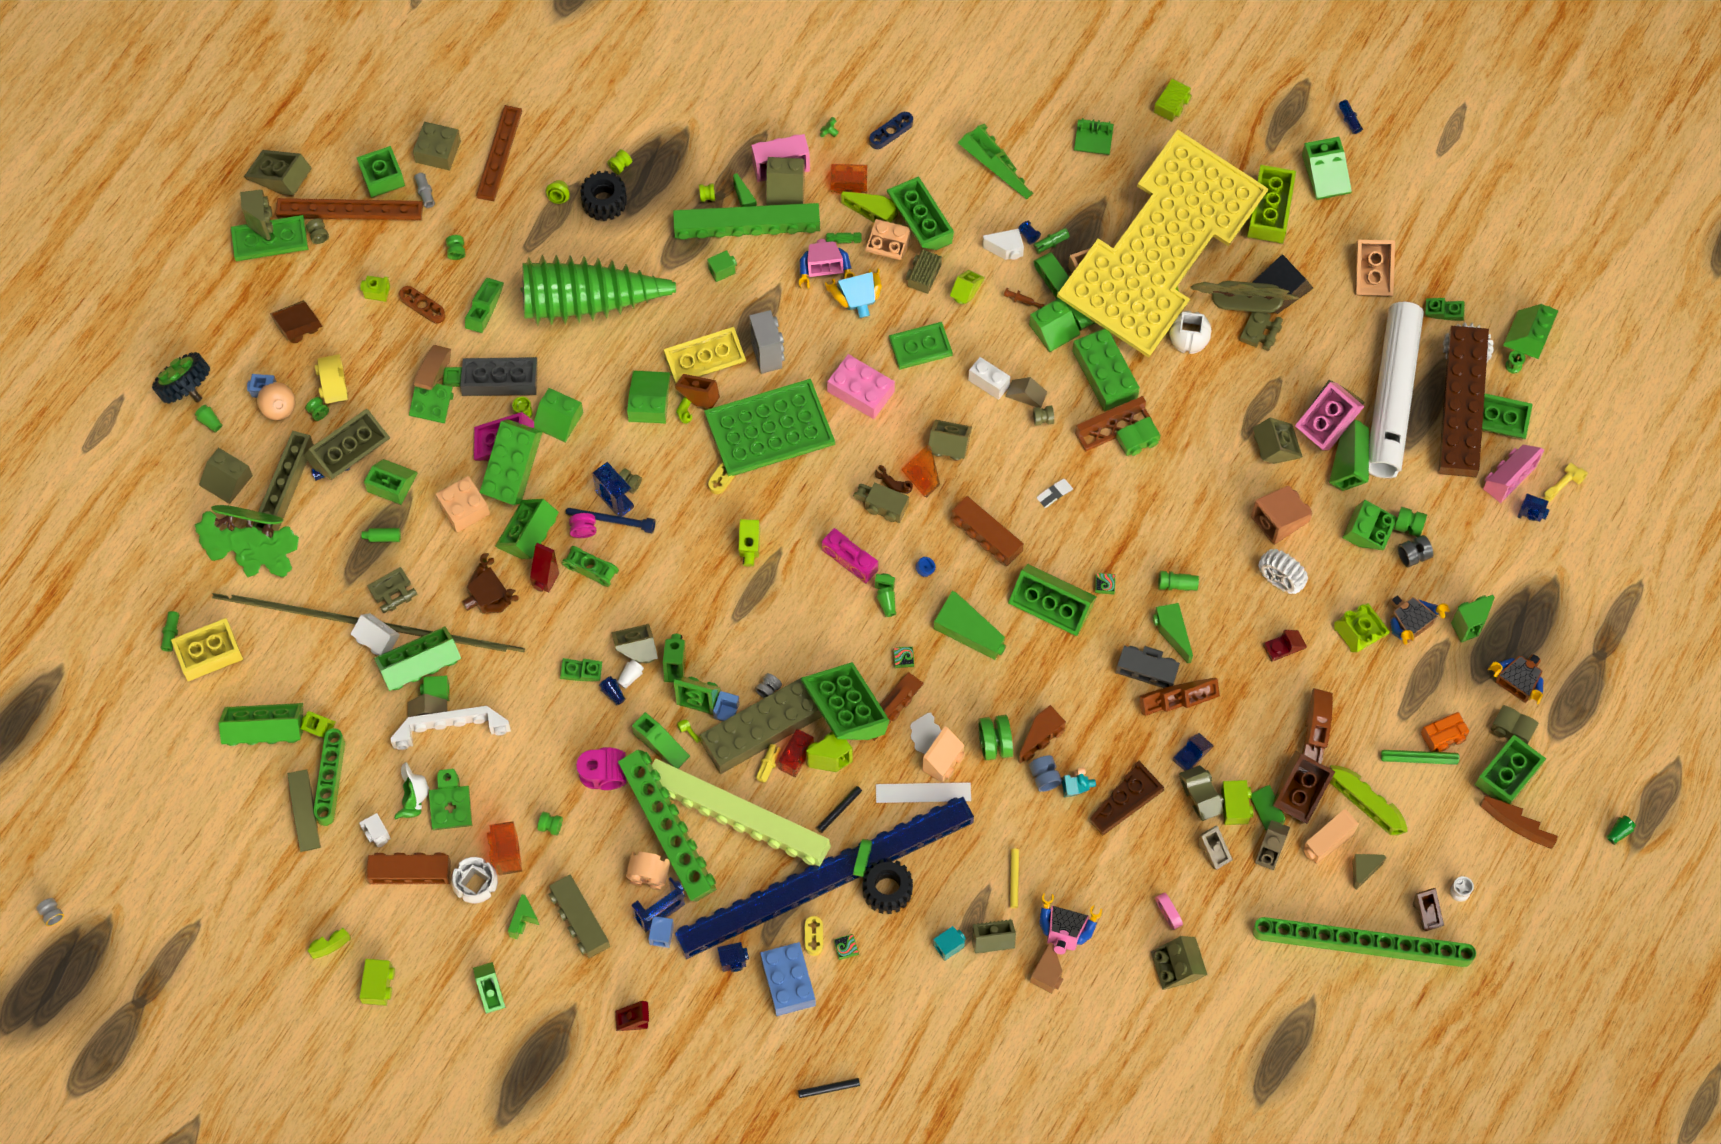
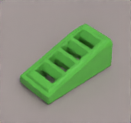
M737 173L734 174L733 184L740 206H757L756 199Z

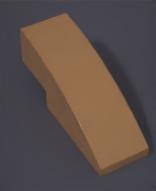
M433 345L421 364L413 386L432 390L443 377L444 369L450 363L451 349Z

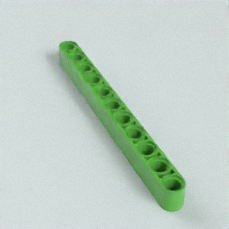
M1261 917L1256 921L1253 928L1254 937L1261 941L1450 966L1467 967L1476 957L1475 948L1466 943ZM1258 926H1265L1268 931L1261 932ZM1283 928L1287 930L1288 934L1282 935L1278 929ZM1305 931L1308 937H1301L1298 932ZM1319 934L1327 935L1328 940H1322ZM1339 937H1346L1348 939V942H1341ZM1365 939L1369 945L1364 946L1359 940ZM1379 942H1386L1389 948L1381 947ZM1401 944L1407 945L1408 948H1409V950H1408V951L1402 950L1401 947H1400V945H1401ZM1420 947H1426L1429 953H1423ZM1440 950H1447L1450 956H1444ZM1461 952H1466L1470 958H1463Z

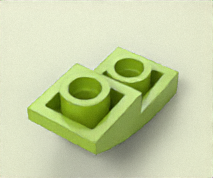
M342 928L339 931H335L330 936L329 941L323 937L319 940H314L307 951L313 959L320 958L345 945L351 937Z

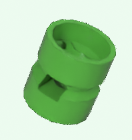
M1401 506L1394 530L1403 533L1409 531V535L1419 537L1421 536L1427 514L1418 511L1413 513L1412 509Z

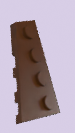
M1138 761L1133 770L1124 777L1123 782L1113 790L1112 795L1092 815L1090 823L1103 836L1164 791V786Z

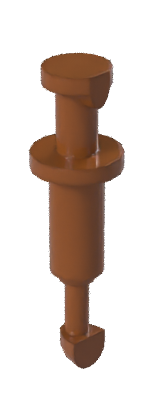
M1006 288L1003 295L1015 298L1014 302L1020 301L1030 306L1035 305L1040 307V309L1045 306L1044 304L1034 302L1030 297L1020 294L1019 290L1015 293Z

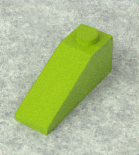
M845 191L841 193V203L874 223L876 219L892 223L898 215V209L892 199L872 194Z

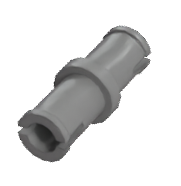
M418 173L414 176L418 186L417 192L422 198L424 207L431 208L435 205L431 194L432 188L428 185L426 175Z

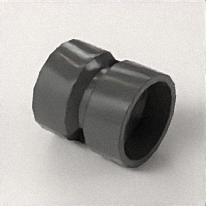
M1425 535L1414 538L1412 542L1407 541L1398 545L1399 557L1407 568L1418 564L1419 560L1423 562L1434 556L1432 545Z

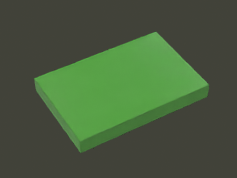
M942 322L889 335V341L899 370L953 356Z

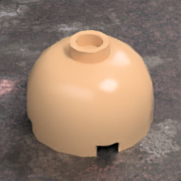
M279 382L263 386L257 397L258 408L261 413L267 418L276 421L289 417L294 411L296 404L295 395L287 385Z

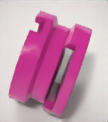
M579 513L569 518V525L571 526L570 535L575 538H588L595 535L597 532L594 526L596 523L595 516L589 513Z

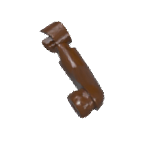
M879 465L878 468L883 474L875 470V477L883 479L888 488L904 494L912 491L913 484L911 481H895L890 475L888 476L886 468L882 465Z

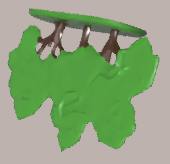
M215 505L211 507L212 511L227 516L218 520L214 513L206 511L202 514L201 522L195 524V531L200 535L199 543L206 550L207 555L212 561L223 559L232 550L236 553L235 560L240 566H243V571L247 577L259 573L262 564L269 569L271 574L285 577L287 572L292 570L290 560L286 557V554L297 550L299 537L294 535L289 526H285L278 531L272 529L270 524H280L284 521L279 516L235 506ZM232 517L246 519V527L243 529L235 527L232 523ZM215 521H219V524L217 526H215L214 524ZM251 521L264 523L266 525L263 527L261 531L258 530L256 527L252 526ZM226 522H228L227 528L225 530H219V527L222 523L226 524Z

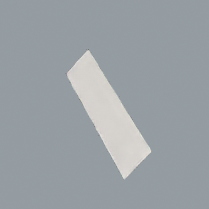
M971 783L876 784V803L971 801Z

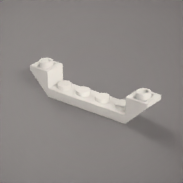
M488 706L408 717L391 737V743L394 749L404 750L413 746L412 731L424 732L432 728L440 730L446 728V726L453 725L461 727L466 723L474 722L475 724H481L487 720L489 721L491 734L504 735L506 732H511L509 721Z

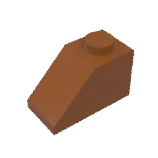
M683 374L675 385V388L695 406L711 409L720 398L716 380Z

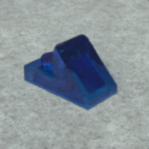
M1198 733L1188 739L1187 744L1173 757V761L1184 771L1189 770L1214 745Z

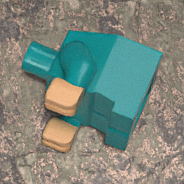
M1079 768L1077 771H1074L1073 777H1070V775L1063 776L1061 779L1064 797L1077 796L1089 791L1090 787H1096V780H1088V776H1084L1086 774L1085 768Z

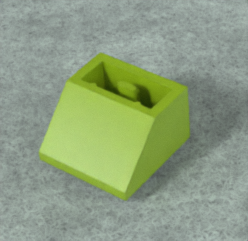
M833 732L828 733L824 740L819 743L811 744L807 748L808 750H806L807 766L809 768L838 772L853 762V748L846 739H837Z

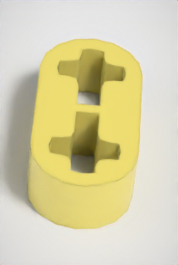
M723 463L720 464L708 482L709 489L714 494L723 493L735 477L733 475L728 477L727 473L723 476ZM720 481L721 487L717 486L714 488L713 483L717 484Z
M811 916L805 921V949L812 956L819 955L823 951V922L817 916ZM812 922H816V925L820 926L816 927V933H812V928L808 927L812 925ZM812 938H816V944L820 945L816 947V950H812V947L808 946L812 945Z

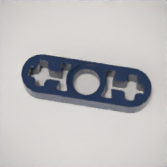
M901 112L872 132L869 137L870 146L873 149H882L912 128V114ZM892 127L896 129V132L890 134L886 130Z

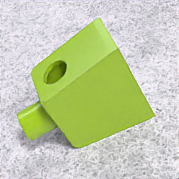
M740 519L739 554L740 557H743V566L751 567L754 566V559L759 557L760 523L759 520Z

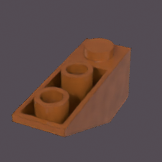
M1051 705L1035 717L1019 754L1018 762L1020 764L1024 760L1029 761L1032 759L1038 749L1043 750L1049 745L1052 738H1058L1065 732L1066 721Z

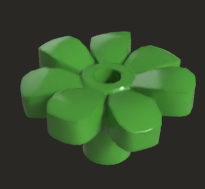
M831 117L826 126L821 128V137L829 133L835 137L839 133L834 128L836 123L834 117Z

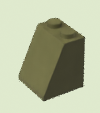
M768 157L766 206L803 204L805 188L804 159Z

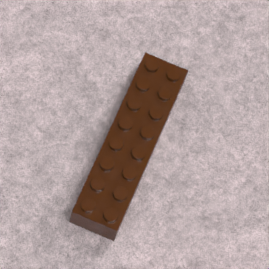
M1451 326L1449 331L1439 474L1477 478L1479 472L1489 329Z

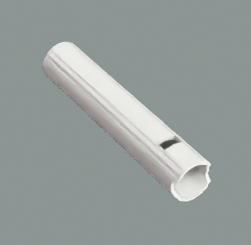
M1407 301L1394 303L1388 310L1369 439V474L1379 478H1395L1398 472L1402 471L1424 311L1419 305Z

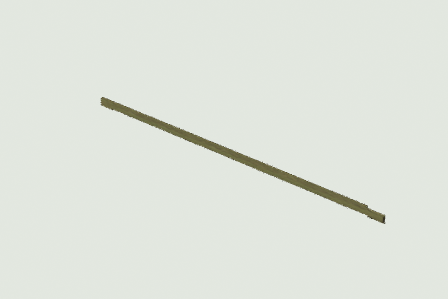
M212 593L213 599L355 625L359 619L352 616L231 595L232 598L229 599L227 595ZM385 623L396 632L422 637L433 632ZM451 635L454 642L503 652H506L507 649L525 652V648Z

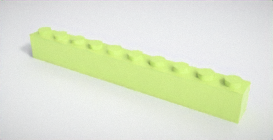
M655 759L652 764L653 769H656L661 776L660 783L669 791L670 797L668 798L674 801L676 799L687 808L691 809L693 807L704 816L708 817L710 815L715 817L723 825H726V823L732 825L740 833L747 832L757 841L762 839L768 842V845L774 849L781 848L791 857L798 856L802 858L808 865L813 866L815 864L820 867L831 847L828 838L667 763ZM650 785L648 789L654 791L653 785Z

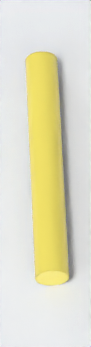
M1011 849L1010 908H1018L1019 849Z

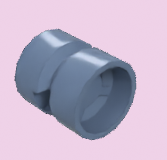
M1043 756L1029 764L1032 775L1036 777L1035 783L1040 792L1052 790L1062 784L1059 771L1055 770L1057 766L1053 756Z

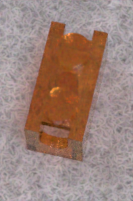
M831 164V192L839 194L843 191L867 193L868 165Z

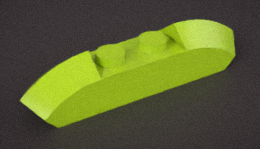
M1330 765V769L1335 771L1330 784L1389 835H1400L1408 832L1405 819L1399 809L1393 803L1388 805L1384 797L1374 793L1366 782L1360 781L1362 776L1348 768Z

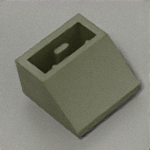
M263 190L240 192L241 208L247 226L266 240H271V233L274 231L272 221L270 222L272 209L269 206L268 196H264Z
M1180 936L1151 951L1162 990L1193 983L1208 975L1196 937Z

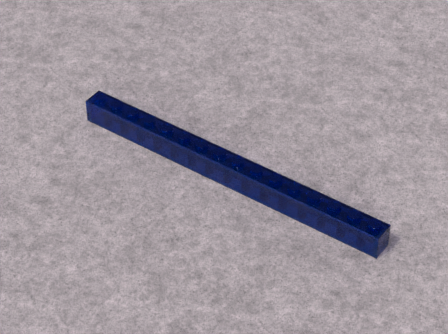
M955 797L942 807L936 806L925 815L919 814L906 824L900 823L889 832L883 831L879 833L876 838L870 840L872 841V847L866 870L868 867L872 868L874 862L879 864L881 859H884V862L892 859L893 862L973 824L974 815L964 797L959 799ZM861 842L853 849L847 848L843 850L840 855L834 858L831 856L824 859L820 867L815 865L809 866L798 875L797 873L792 874L781 883L775 882L762 892L760 890L756 891L745 900L739 899L726 909L720 908L716 910L714 915L697 919L695 924L680 927L677 930L678 932H675V938L685 959L687 960L859 878L860 876L853 875Z

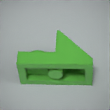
M523 894L520 897L508 929L509 936L514 939H518L519 934H523L526 926L524 921L539 925L526 895Z

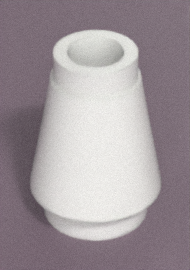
M632 659L626 663L617 683L626 689L643 674L644 667Z

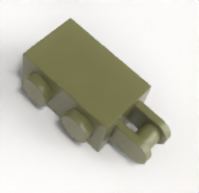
M875 482L872 487L859 484L858 491L853 495L855 499L865 503V509L869 513L881 515L890 522L900 523L909 505V496Z

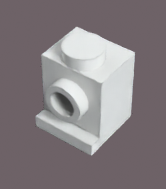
M377 813L359 823L369 842L374 841L377 847L384 846L391 839Z

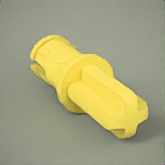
M770 744L765 757L761 759L762 764L756 775V779L759 782L765 783L772 768L776 766L775 761L781 751L780 747L775 749L777 745Z

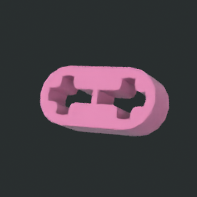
M1164 892L1156 896V903L1170 928L1175 930L1183 926L1181 917L1168 895Z

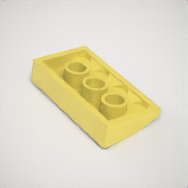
M734 327L664 349V356L675 384L683 374L700 377L746 362Z

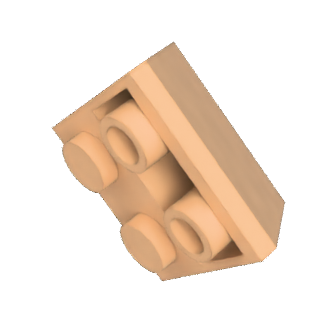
M876 219L865 251L901 260L906 254L911 239V229L906 226Z

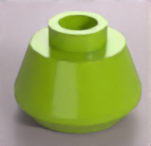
M556 180L546 187L545 193L551 202L563 204L568 201L570 197L569 187L564 181Z

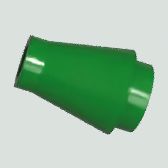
M1625 815L1622 818L1619 817L1606 838L1616 845L1617 842L1634 832L1636 825Z

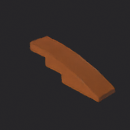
M1209 678L1187 682L1140 695L1141 713L1147 716L1161 710L1168 712L1182 706L1190 708L1220 697L1218 679Z
M1484 796L1480 806L1497 821L1532 842L1550 849L1554 847L1558 836L1540 830L1541 822L1521 816L1523 808Z

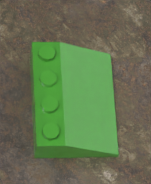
M853 662L801 678V682L837 739L870 740L885 735L889 719Z

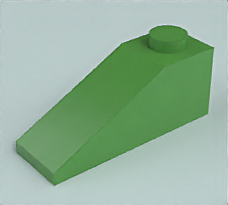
M1179 603L1156 607L1155 614L1152 615L1154 626H1158L1160 634L1187 663H1191L1193 653Z

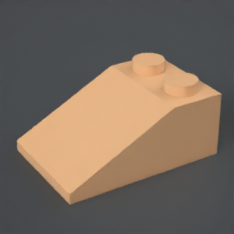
M1395 240L1356 241V295L1393 296Z

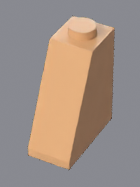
M1346 808L1305 843L1303 849L1309 860H1313L1317 864L1353 837L1358 822Z

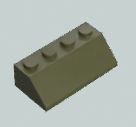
M365 409L309 448L304 456L315 471L332 480L388 441L390 437L371 412Z

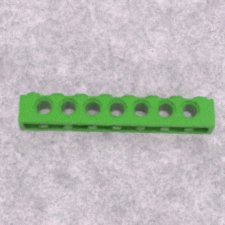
M636 750L618 761L689 899L697 902L717 890L714 885L716 881L711 873L708 874L704 858L698 855L696 851L698 847L695 841L689 838L686 824L679 819L678 808L670 802L668 798L670 797L669 791L660 783V774L650 764L652 762L651 757L647 752ZM644 768L645 774L640 778L639 770ZM650 785H653L654 791L651 795H649L647 791L648 787ZM662 802L663 809L658 812L657 804ZM670 819L672 826L670 829H667L666 822ZM677 837H680L681 844L680 846L676 847L675 839ZM689 854L690 862L685 864L684 857ZM698 871L700 878L697 882H695L693 880V875L695 872Z

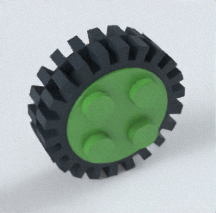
M191 352L188 355H183L182 359L181 357L174 359L170 366H166L164 368L165 371L160 372L158 377L155 378V382H153V390L164 403H174L177 399L181 400L184 395L188 396L189 394L196 402H199L202 397L195 387H199L201 381H205L206 376L209 375L210 366L199 353Z

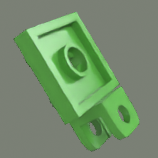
M454 769L439 770L437 775L438 789L429 790L432 830L473 826L469 786L460 787L459 777ZM449 803L456 806V809H453V813L445 810Z

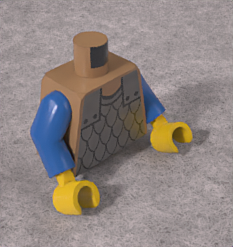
M1397 595L1390 601V604L1395 608L1390 618L1392 634L1406 645L1435 623L1438 614L1440 618H1445L1444 612H1450V609L1446 603L1436 605L1417 600L1415 597L1404 602Z

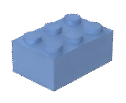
M800 942L760 952L776 1017L816 1006Z

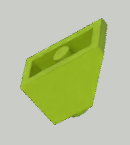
M967 270L957 276L950 297L955 298L954 300L957 303L967 304L973 299L985 277Z

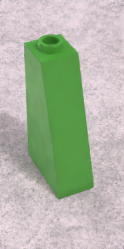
M1353 420L1340 436L1329 483L1342 491L1367 483L1369 480V428L1358 420Z
M952 591L934 621V630L996 660L998 654L1002 655L1006 648L1004 644L1005 636L961 596Z

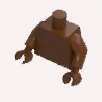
M483 553L480 556L481 563H479L468 582L467 590L470 596L462 601L467 611L477 606L482 614L501 613L511 604V601L516 602L519 600V596L513 595L516 590H506L492 568H488L487 565L494 563V558H489L487 561L489 553Z

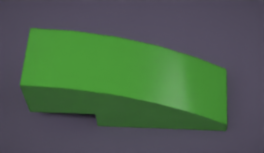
M490 278L485 279L472 300V307L465 317L466 329L483 333L496 307L504 282Z

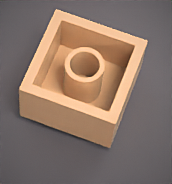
M469 476L436 493L439 506L456 532L490 515L487 503Z

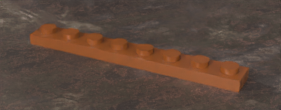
M278 198L276 216L278 218L303 215L304 218L422 220L423 213L422 201Z

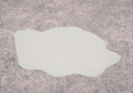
M932 713L925 714L910 725L912 730L911 739L915 742V749L926 754L942 730L939 725L934 723Z

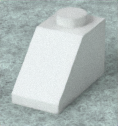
M1019 229L983 236V248L1005 260H1014L1023 256L1024 245Z

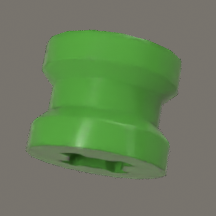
M320 397L313 398L305 407L306 411L312 414L315 421L326 417L330 410L327 405H323Z

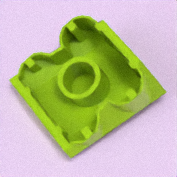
M1369 603L1360 605L1354 611L1349 610L1345 612L1339 620L1334 622V631L1340 634L1349 646L1350 652H1359L1390 633Z

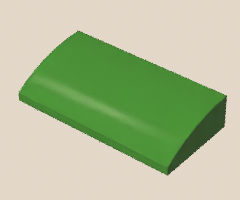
M1485 394L1482 430L1526 439L1533 404Z

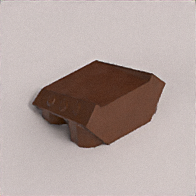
M304 300L270 313L280 332L291 343H298L302 341L303 334H313L323 327Z

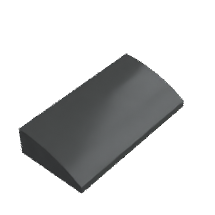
M537 357L463 358L460 384L462 396L537 395Z

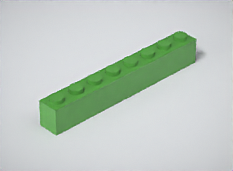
M819 203L673 210L675 239L740 237L743 235L758 236L761 234L777 235L779 233L795 234L797 232L814 233L820 231Z

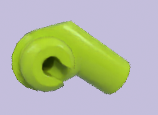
M686 397L682 399L676 410L680 421L685 424L692 420V414L688 412L691 402Z

